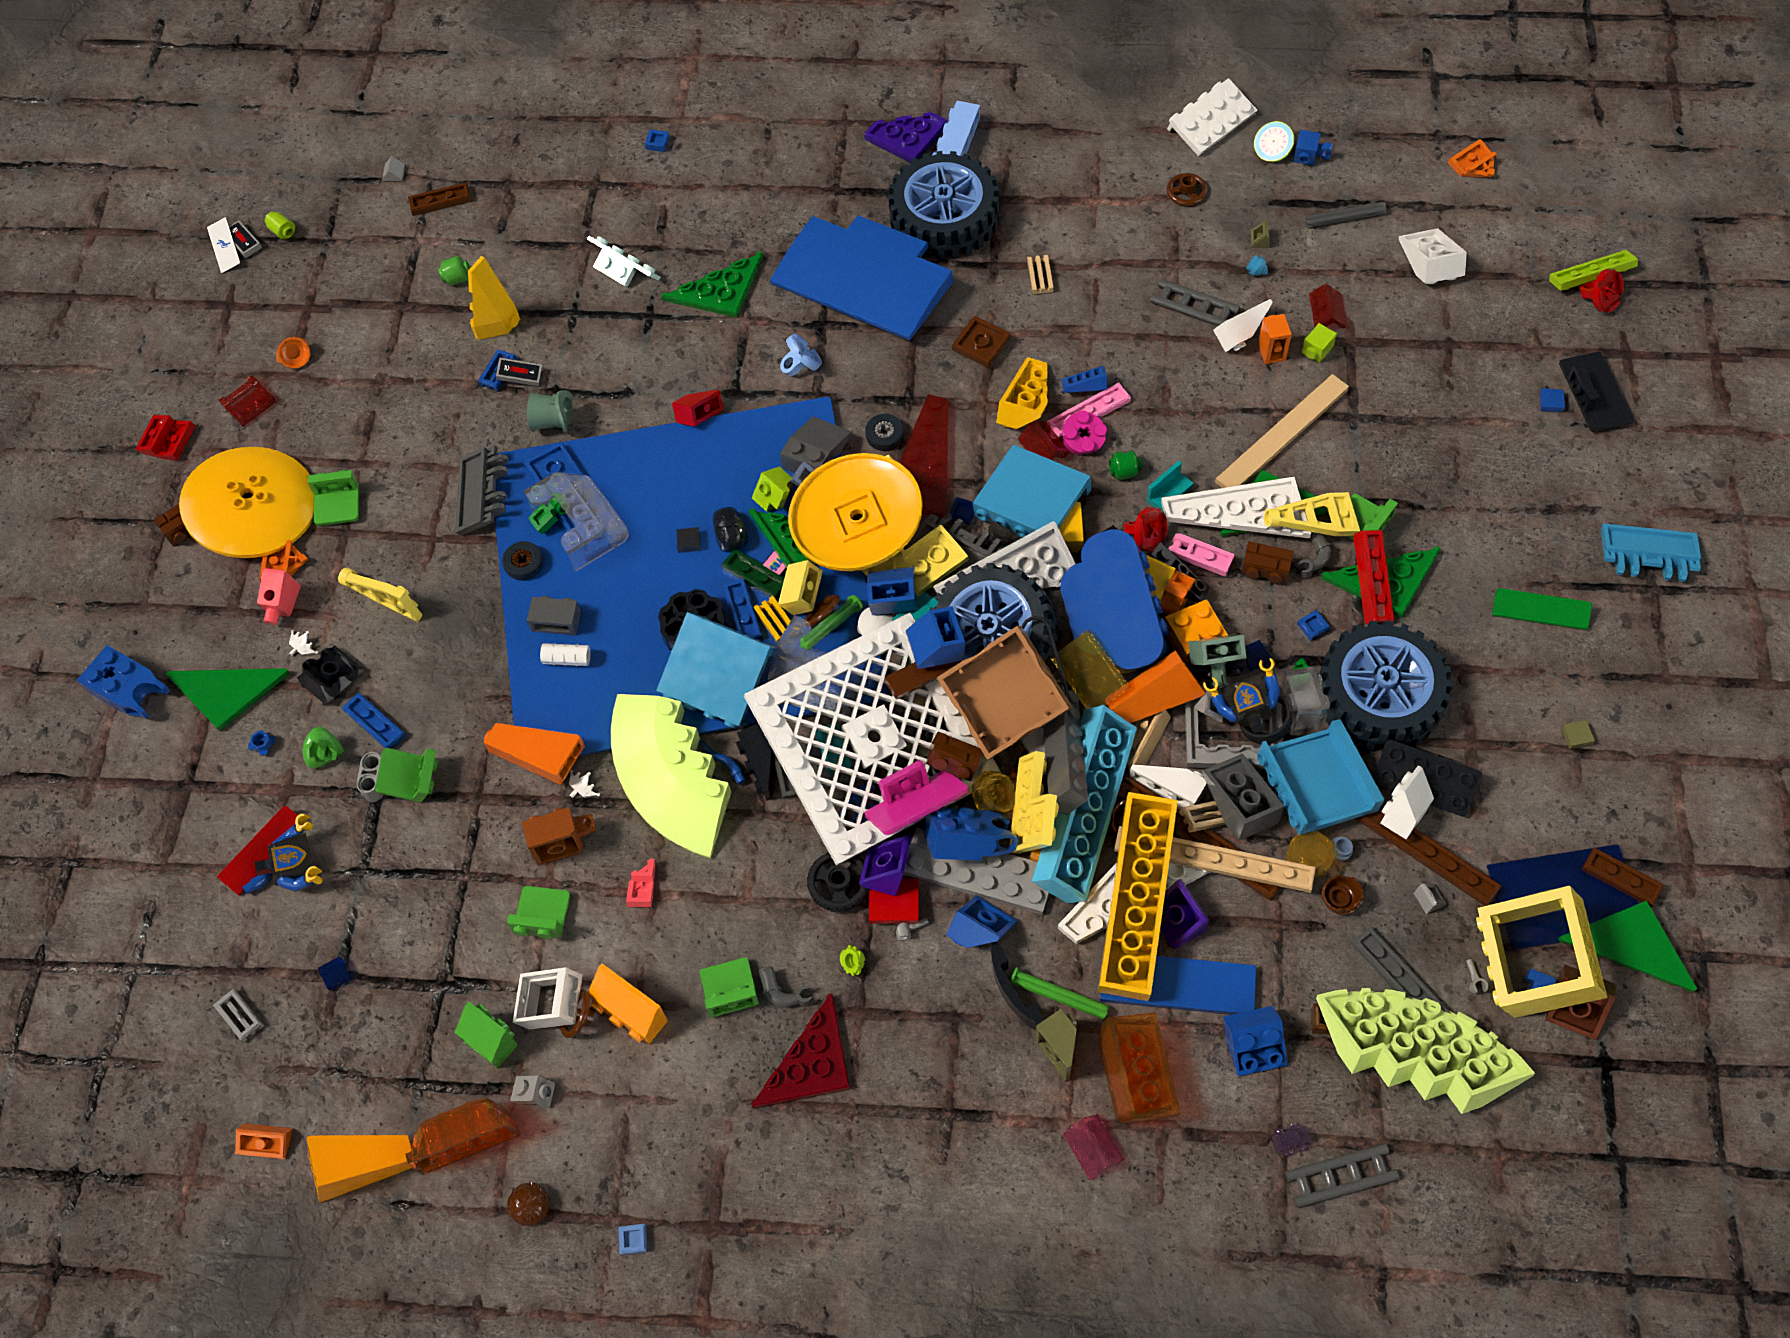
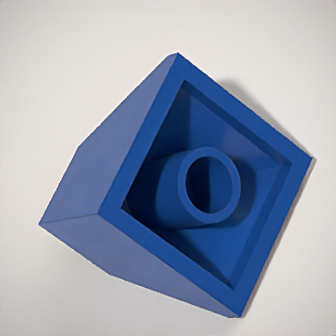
M976 895L956 912L946 935L960 946L966 948L998 941L1017 924L1018 920Z

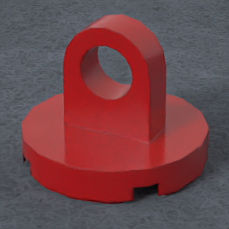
M1605 269L1600 272L1595 281L1587 282L1580 286L1581 297L1593 299L1594 307L1599 312L1610 313L1620 304V300H1618L1619 295H1622L1624 291L1622 275L1620 272L1615 271V269Z
M1146 507L1139 513L1136 521L1124 522V532L1134 534V540L1141 551L1149 552L1159 542L1165 541L1168 524L1165 514H1162L1160 508Z

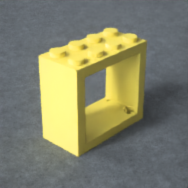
M1571 886L1478 908L1480 917H1476V921L1485 941H1482V948L1485 956H1488L1490 961L1487 971L1490 980L1494 981L1496 988L1493 991V998L1495 1004L1500 1006L1504 1012H1507L1513 1018L1607 998L1584 902ZM1565 909L1581 977L1517 993L1516 991L1513 992L1498 925Z

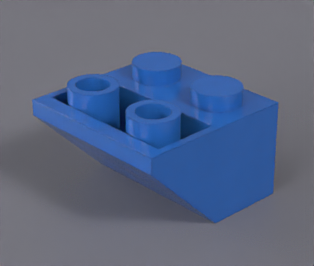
M914 567L868 573L867 595L872 615L918 610Z
M953 606L929 610L906 630L917 669L964 660L965 640Z
M1273 1006L1223 1016L1226 1041L1237 1076L1288 1065L1282 1020Z

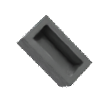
M532 597L527 623L532 632L576 635L581 610L578 602L571 598Z

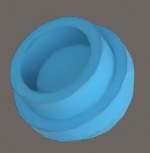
M1254 255L1246 266L1249 274L1252 276L1268 274L1265 258Z

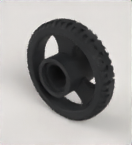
M828 852L816 859L809 869L807 876L809 894L814 902L825 910L832 912L851 910L862 903L869 892L868 888L861 886L853 898L849 899L846 896L852 888L851 879L861 877L864 861L856 855L846 860L850 862L848 868L842 865H835L827 870L824 865L833 861ZM836 878L845 879L842 884L833 883ZM817 881L827 882L829 892L834 895L832 901L823 898L816 888Z

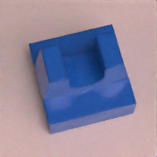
M1529 969L1523 979V982L1530 984L1529 990L1553 985L1556 981V978L1534 969Z

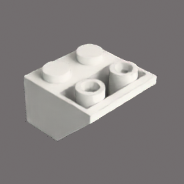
M1417 766L1413 773L1409 771L1406 773L1401 783L1396 786L1391 794L1393 796L1391 801L1389 800L1382 810L1385 816L1381 824L1405 839L1408 838L1422 819L1434 799L1424 770L1420 766Z

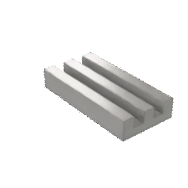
M234 988L213 1005L243 1043L248 1040L247 1037L249 1035L252 1036L256 1033L255 1030L257 1028L261 1029L264 1026ZM232 997L235 998L254 1022L251 1026L230 999ZM226 1003L246 1030L242 1032L223 1009V1004Z

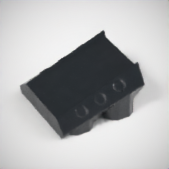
M335 645L322 650L320 653L321 657L318 660L308 659L302 664V674L297 677L301 686L323 703V706L328 704L364 672L361 666Z

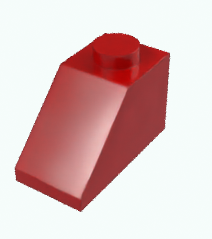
M717 389L687 394L672 402L676 423L696 426L724 410L720 390Z

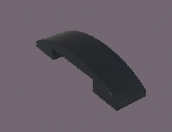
M997 941L991 942L992 970L1001 995L1011 1010L1025 1024L1036 1031V1026L1045 1020L1035 1003L1028 1007L1024 1006L1004 973V970L1008 969L1006 955Z

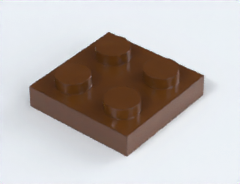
M974 316L952 344V350L989 368L1009 341L1010 333Z

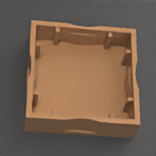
M1022 626L1014 627L988 644L977 655L963 660L937 677L954 707L958 709L966 720L970 733L987 760L999 755L1073 708Z

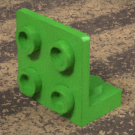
M1355 493L1350 498L1360 531H1383L1393 518L1398 504L1389 499L1385 506L1382 504L1377 506Z
M747 957L699 971L706 998L704 1001L710 1018L759 1005Z

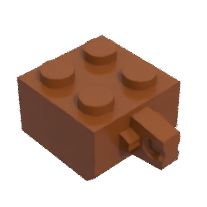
M558 808L549 814L535 815L526 821H522L527 847L538 866L580 853L584 848L581 837L596 831L592 814L574 817L570 808Z

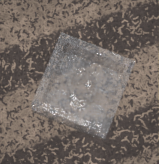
M1315 666L1286 671L1280 694L1287 701L1292 713L1291 730L1293 734L1321 729L1323 721L1326 719L1327 710L1330 708L1328 696L1324 695L1322 691V677L1316 673Z

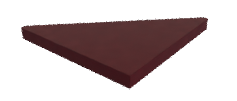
M833 993L828 994L822 1006L806 1025L803 1033L798 1040L796 1039L781 1064L774 1070L765 1083L764 1088L756 1099L753 1100L751 1103L753 1109L850 1090Z

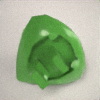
M319 726L312 729L306 736L302 752L306 765L314 769L323 767L336 760L344 752V749L332 733Z

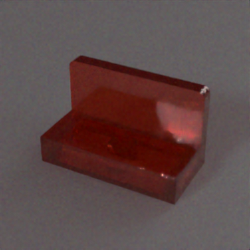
M1325 283L1309 293L1314 327L1318 323L1325 327L1332 323H1335L1342 329L1347 327L1342 295L1339 291Z
M1035 420L1031 422L1018 437L1019 442L1026 450L1050 460L1054 457L1065 458L1070 452L1046 421Z

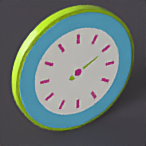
M1274 121L1267 123L1257 132L1254 139V149L1262 160L1278 162L1286 158L1292 151L1295 142L1294 133L1283 122Z

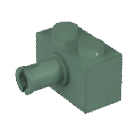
M1224 635L1188 641L1191 665H1211L1212 678L1217 680L1218 686L1228 684L1225 668L1227 661L1246 659L1244 635Z

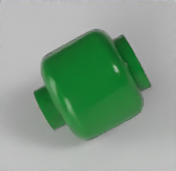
M1133 450L1115 452L1112 458H1109L1110 475L1114 476L1117 480L1136 478L1138 470H1142L1141 457H1137Z

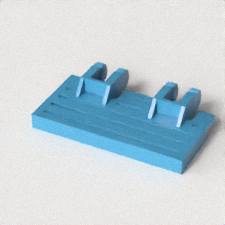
M1602 524L1601 538L1604 561L1615 562L1617 575L1624 573L1625 563L1630 566L1631 576L1637 577L1640 570L1639 558H1641L1643 566L1662 567L1664 580H1670L1673 575V569H1677L1679 581L1685 582L1688 574L1687 563L1690 571L1700 572L1701 554L1697 533Z

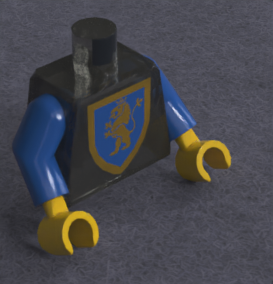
M1270 658L1271 667L1268 669L1264 668L1262 660L1259 662V666L1266 672V676L1263 673L1221 687V692L1217 690L1218 682L1215 678H1212L1215 683L1213 689H1208L1205 682L1203 683L1205 691L1211 693V700L1221 716L1230 722H1237L1242 728L1250 725L1252 732L1255 733L1261 732L1266 728L1264 720L1273 716L1272 708L1276 706L1280 695L1277 676L1273 674L1275 662L1272 658Z
M306 814L298 815L295 824L273 841L272 844L267 846L269 859L254 862L257 876L272 873L274 885L294 892L314 883H322V878L317 876V874L322 873V870L312 866L306 833H303V829L309 831L313 828V823L306 822L310 816Z

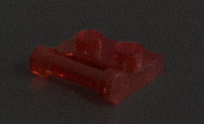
M253 375L247 378L248 381L227 397H221L218 400L220 405L242 427L277 402ZM252 388L255 389L253 392H251V393H250L249 395H247L245 398H243L242 400H240V401H239L238 403H236L234 406L231 405L233 402H235V401H236L237 399H239L241 396H243L244 394H246V393H247L248 391H250Z

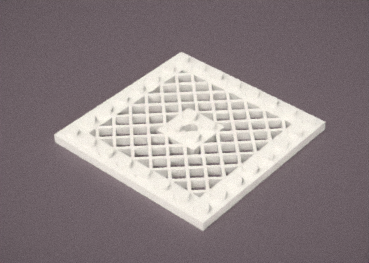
M911 613L744 694L747 704L836 865L926 819V816H924L919 821L911 823L890 835H884L869 820L860 824L863 814L865 815V811L868 810L865 809L867 798L879 801V804L884 802L882 795L869 793L872 782L878 784V781L882 780L874 777L876 767L887 769L888 777L893 772L903 769L895 766L896 758L900 756L909 759L907 766L913 764V761L920 760L925 764V769L928 773L929 765L926 764L927 759L915 755L918 745L925 748H930L931 745L929 742L920 740L922 730L934 733L932 741L939 731L949 737L951 736L979 747L969 731L966 720L958 709L954 707L938 679L923 686L925 690L919 688L911 692L908 701L896 700L893 695L889 696L880 693L882 684H886L884 678L887 668L898 671L905 667L907 659L910 664L915 662L906 635V630L915 623ZM887 652L885 660L875 658ZM891 653L903 656L901 666L889 662ZM867 662L865 671L855 668ZM871 663L883 666L881 676L869 672ZM847 672L844 681L835 678ZM851 673L863 677L860 686L848 683ZM867 678L879 682L876 691L864 688ZM826 682L824 691L814 689ZM830 683L842 687L840 696L827 693ZM846 688L858 692L856 702L844 698ZM805 693L803 702L793 699ZM809 693L822 697L819 707L807 704ZM862 693L874 697L872 707L860 703ZM915 694L926 697L924 707L912 703ZM825 699L838 702L835 712L823 709ZM878 699L890 702L888 711L884 704L876 708ZM930 700L932 701L936 710L928 708ZM784 703V706H783V709H782V712H781V710H780V708H779V705H781V704ZM788 704L801 708L798 718L785 714ZM841 704L854 708L851 717L839 714ZM894 704L906 707L904 717L892 714ZM804 709L817 713L814 723L802 719ZM858 709L867 712L855 718ZM910 709L922 712L920 722L908 719ZM821 714L833 718L830 728L818 724ZM926 714L938 718L936 727L924 724ZM837 719L847 722L841 727L843 732L834 729ZM787 721L796 723L794 732H792ZM894 721L902 723L900 731L896 727ZM942 721L948 731L940 729ZM906 724L918 728L915 738L904 735ZM800 725L812 728L810 738L797 735ZM816 730L828 733L826 744L813 740ZM868 732H878L880 735V741H870L868 738ZM832 735L844 739L842 749L830 745ZM798 741L808 744L805 754ZM848 741L855 753L846 750ZM905 741L913 743L911 754L901 751L907 746ZM811 746L824 749L821 760L808 756ZM828 751L840 754L837 765L825 761ZM982 752L978 769L972 780L967 781L958 778L968 787L969 792L960 799L952 801L943 807H948L1001 779L1003 775L994 759L987 760ZM893 755L890 764L881 762V760ZM844 756L856 760L853 770L841 766ZM810 763L819 765L817 774H815ZM860 763L864 769L872 765L870 775L858 772ZM823 767L835 770L832 781L820 777ZM839 772L851 775L849 786L837 782ZM856 777L868 781L865 791L853 788ZM821 784L831 786L828 795ZM835 788L847 791L844 802L832 798ZM851 793L863 796L860 807L848 803ZM833 805L842 807L840 817ZM846 809L858 812L856 823L844 820ZM845 826L850 827V828H853V829L847 831L846 828H845Z

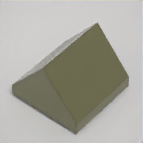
M1265 220L1251 230V246L1253 248H1270L1268 220Z

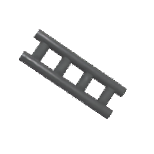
M1160 279L1158 287L1164 288L1160 296L1153 294L1150 302L1218 326L1227 321L1230 312L1238 314L1240 309L1239 305L1164 279ZM1171 291L1183 295L1179 303L1168 299ZM1191 298L1203 302L1199 310L1187 306ZM1210 305L1222 309L1219 317L1207 313Z
M1384 1143L1285 1171L1287 1181L1296 1180L1301 1192V1196L1294 1197L1296 1207L1299 1208L1398 1180L1397 1170L1387 1171L1382 1155L1389 1154L1387 1144ZM1372 1159L1377 1174L1362 1178L1357 1162ZM1347 1166L1352 1181L1337 1185L1332 1169ZM1322 1173L1327 1188L1311 1192L1306 1177Z

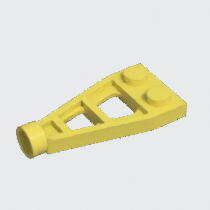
M1349 492L1326 493L1277 508L1266 509L1264 513V522L1267 527L1282 526L1331 536H1354L1355 533L1360 532ZM1323 506L1327 507L1332 523L1318 521L1314 509ZM1305 510L1308 521L1295 520L1293 511Z
M344 568L339 573L338 581L340 584L350 587L416 622L423 616L417 608L418 604L409 597V592L404 587L399 585L395 587L388 583L359 576L355 570L350 568Z

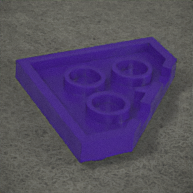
M932 112L923 113V116L914 118L911 115L895 118L896 121L890 122L879 120L875 121L864 133V138L878 147L910 162L915 157L918 160L941 134L947 120Z

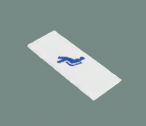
M225 217L207 227L221 273L240 263Z

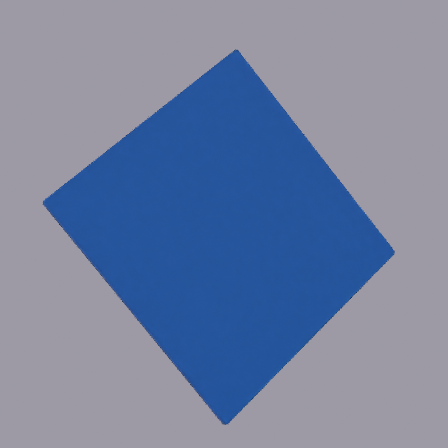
M829 397L712 416L696 426L670 423L562 442L624 536V540L587 560L584 559L559 518L544 535L539 533L528 519L542 503L549 505V503L525 467L524 461L558 443L497 453L498 455H507L509 458L508 463L504 465L508 469V474L496 480L495 491L505 492L507 499L502 502L506 506V511L495 517L514 726L579 735L585 745L579 756L611 751V723L617 694L663 697V693L656 690L672 650H669L663 642L658 615L660 609L666 606L671 596L678 592H690L693 589L706 591L709 596L718 598L723 605L727 627L736 630L722 585L740 579L722 568L721 564L732 551H721L714 534L713 514L724 507L735 508L743 520L749 538V543L737 550L760 564L765 562L774 550L749 515V509H756L757 512L783 514L788 517L789 507L798 486L793 483L783 508L776 509L773 507L772 510L765 511L752 499L761 472L779 466L782 468L780 457L782 449L789 438L811 417L814 416L836 425ZM782 468L791 477H793V475L795 474L789 470ZM520 541L535 544L540 549L544 560L540 572L528 580L511 578L504 570L502 563L503 554L506 549ZM522 559L519 560V563H525V562H527L526 559H525V560H522ZM813 563L823 571L814 607L828 596L836 594L840 597V602L834 611L842 606L850 595L859 597L863 603V608L860 612L853 613L810 650L800 646V639L816 627L806 628L803 625L804 619L809 612L792 615L783 609L796 627L797 633L777 644L756 614L763 637L759 641L777 648L774 657L769 656L757 688L862 636L857 631L858 619L861 613L869 608L866 579L861 570L837 571ZM746 583L753 608L756 605H762L761 602L764 600L766 602L769 601L770 597ZM548 596L552 599L571 598L576 600L581 610L576 635L532 632L527 623L532 597ZM771 606L770 608L775 613L777 618L780 620L782 625L785 627L787 632L790 631L784 623V621L779 616V614L777 613V611L774 609V607ZM762 611L778 635H783L767 611ZM543 643L589 645L590 663L588 666L577 667L575 665L553 666L552 664H542L540 659L541 646ZM867 662L855 668L865 671ZM871 663L869 672L881 676L883 667ZM847 672L835 678L844 681ZM851 673L848 683L860 686L863 677ZM867 678L864 688L876 691L879 682ZM826 682L814 689L824 691ZM830 683L827 693L840 696L842 687ZM883 683L880 693L888 695L886 684ZM846 688L844 698L856 702L858 692ZM805 693L793 699L803 702ZM809 693L807 704L819 707L822 697ZM862 693L860 703L864 705L873 704L874 697ZM825 699L823 709L835 711L838 702ZM878 699V702H877V703L886 702V701L881 700V699ZM784 703L781 704V705H779V708H780L781 712H782ZM788 704L785 714L798 717L801 708ZM841 704L840 710L853 707ZM683 707L685 713L681 724L697 728L699 735L735 729L725 725V720L717 717V720L704 716L705 711L698 708L696 711ZM750 707L744 719L747 726L758 724ZM804 709L803 716L817 714L816 712Z

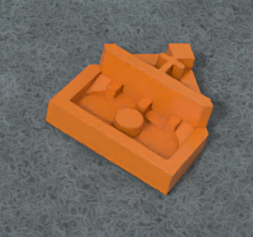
M1479 139L1451 157L1447 163L1460 176L1493 177L1496 152H1491L1484 142Z
M290 539L287 540L286 548L262 557L260 583L263 568L283 570L292 576L308 561V558L295 548Z

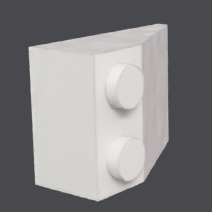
M1438 228L1399 236V242L1415 275L1425 284H1435L1437 281L1455 280L1457 277L1465 276L1467 252Z

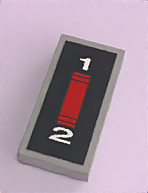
M239 220L229 226L235 248L245 259L262 248L257 239Z
M499 358L496 380L539 387L542 365Z

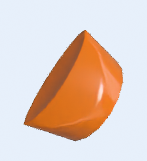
M289 337L283 340L276 352L277 363L292 369L304 366L310 357L308 340L302 337Z

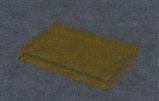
M1090 630L1085 631L1058 652L1065 679L1086 709L1101 705L1107 706L1131 688ZM1054 655L1051 657V660L1058 668L1056 657Z

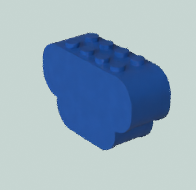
M1113 529L1093 535L1083 546L1081 552L1082 563L1070 567L1064 573L1060 584L1074 640L1078 647L1089 656L1100 660L1111 659L1114 664L1127 673L1147 670L1167 656L1168 643L1166 635H1169L1166 621L1160 618L1159 613L1163 612L1160 600L1153 594V591L1157 590L1154 579L1146 570L1150 568L1147 555H1145L1144 551L1140 550L1134 539L1124 531Z

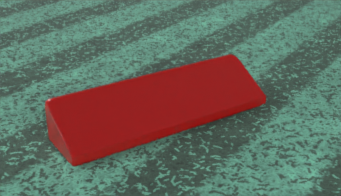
M1364 530L1355 533L1353 537L1365 624H1369V621H1377V623L1386 622V620L1394 621L1382 530Z
M284 805L218 874L217 878L240 896L245 891L242 886L263 872V870L256 871L254 862L264 860L265 867L268 866L273 858L271 851L272 842L295 824L298 815Z

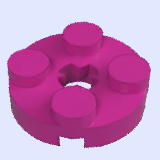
M1085 410L1071 415L1062 428L1064 445L1076 455L1083 456V454L1096 453L1100 450L1106 439L1107 428L1102 420ZM1087 430L1089 437H1080L1081 432L1078 431Z

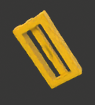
M771 596L767 602L765 600L761 602L762 605L754 606V611L777 644L797 633L796 627L778 605L774 596ZM771 606L774 607V609L777 611V613L779 614V616L784 621V623L790 631L787 632L785 627L782 625L780 620L777 618L775 613L770 608ZM762 611H767L783 635H778Z

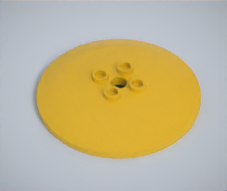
M241 447L218 453L201 463L185 481L179 501L182 521L195 541L217 554L234 558H255L273 554L286 548L287 540L290 539L292 544L306 532L314 519V493L308 485V475L310 474L294 458L269 448ZM245 493L253 494L251 498H242V495Z
M850 454L821 465L804 479L796 490L789 507V529L801 553L817 565L837 571L863 570L889 560L909 543L917 531L923 509L922 496L913 475L897 461L877 454ZM856 514L863 515L859 520H852Z

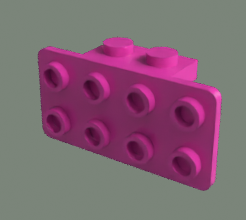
M918 760L878 781L884 802L865 811V816L884 835H890L911 823L919 821L920 818L929 813L939 810L944 805L960 799L969 790L958 778L945 771H941L928 778L924 763Z

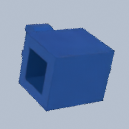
M1300 130L1293 162L1314 165L1316 155L1328 160L1330 159L1333 144L1328 142L1320 144L1321 133Z

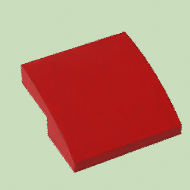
M153 415L135 450L152 457L178 461L196 426L191 421L174 420L170 415Z
M919 878L901 879L896 896L869 889V924L919 923Z

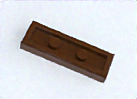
M467 182L408 196L413 216L472 202Z
M914 662L886 676L884 681L897 700L936 680L938 676L957 664L952 662L917 669Z
M1595 847L1591 850L1581 869L1641 903L1647 900L1651 908L1664 887L1662 883Z

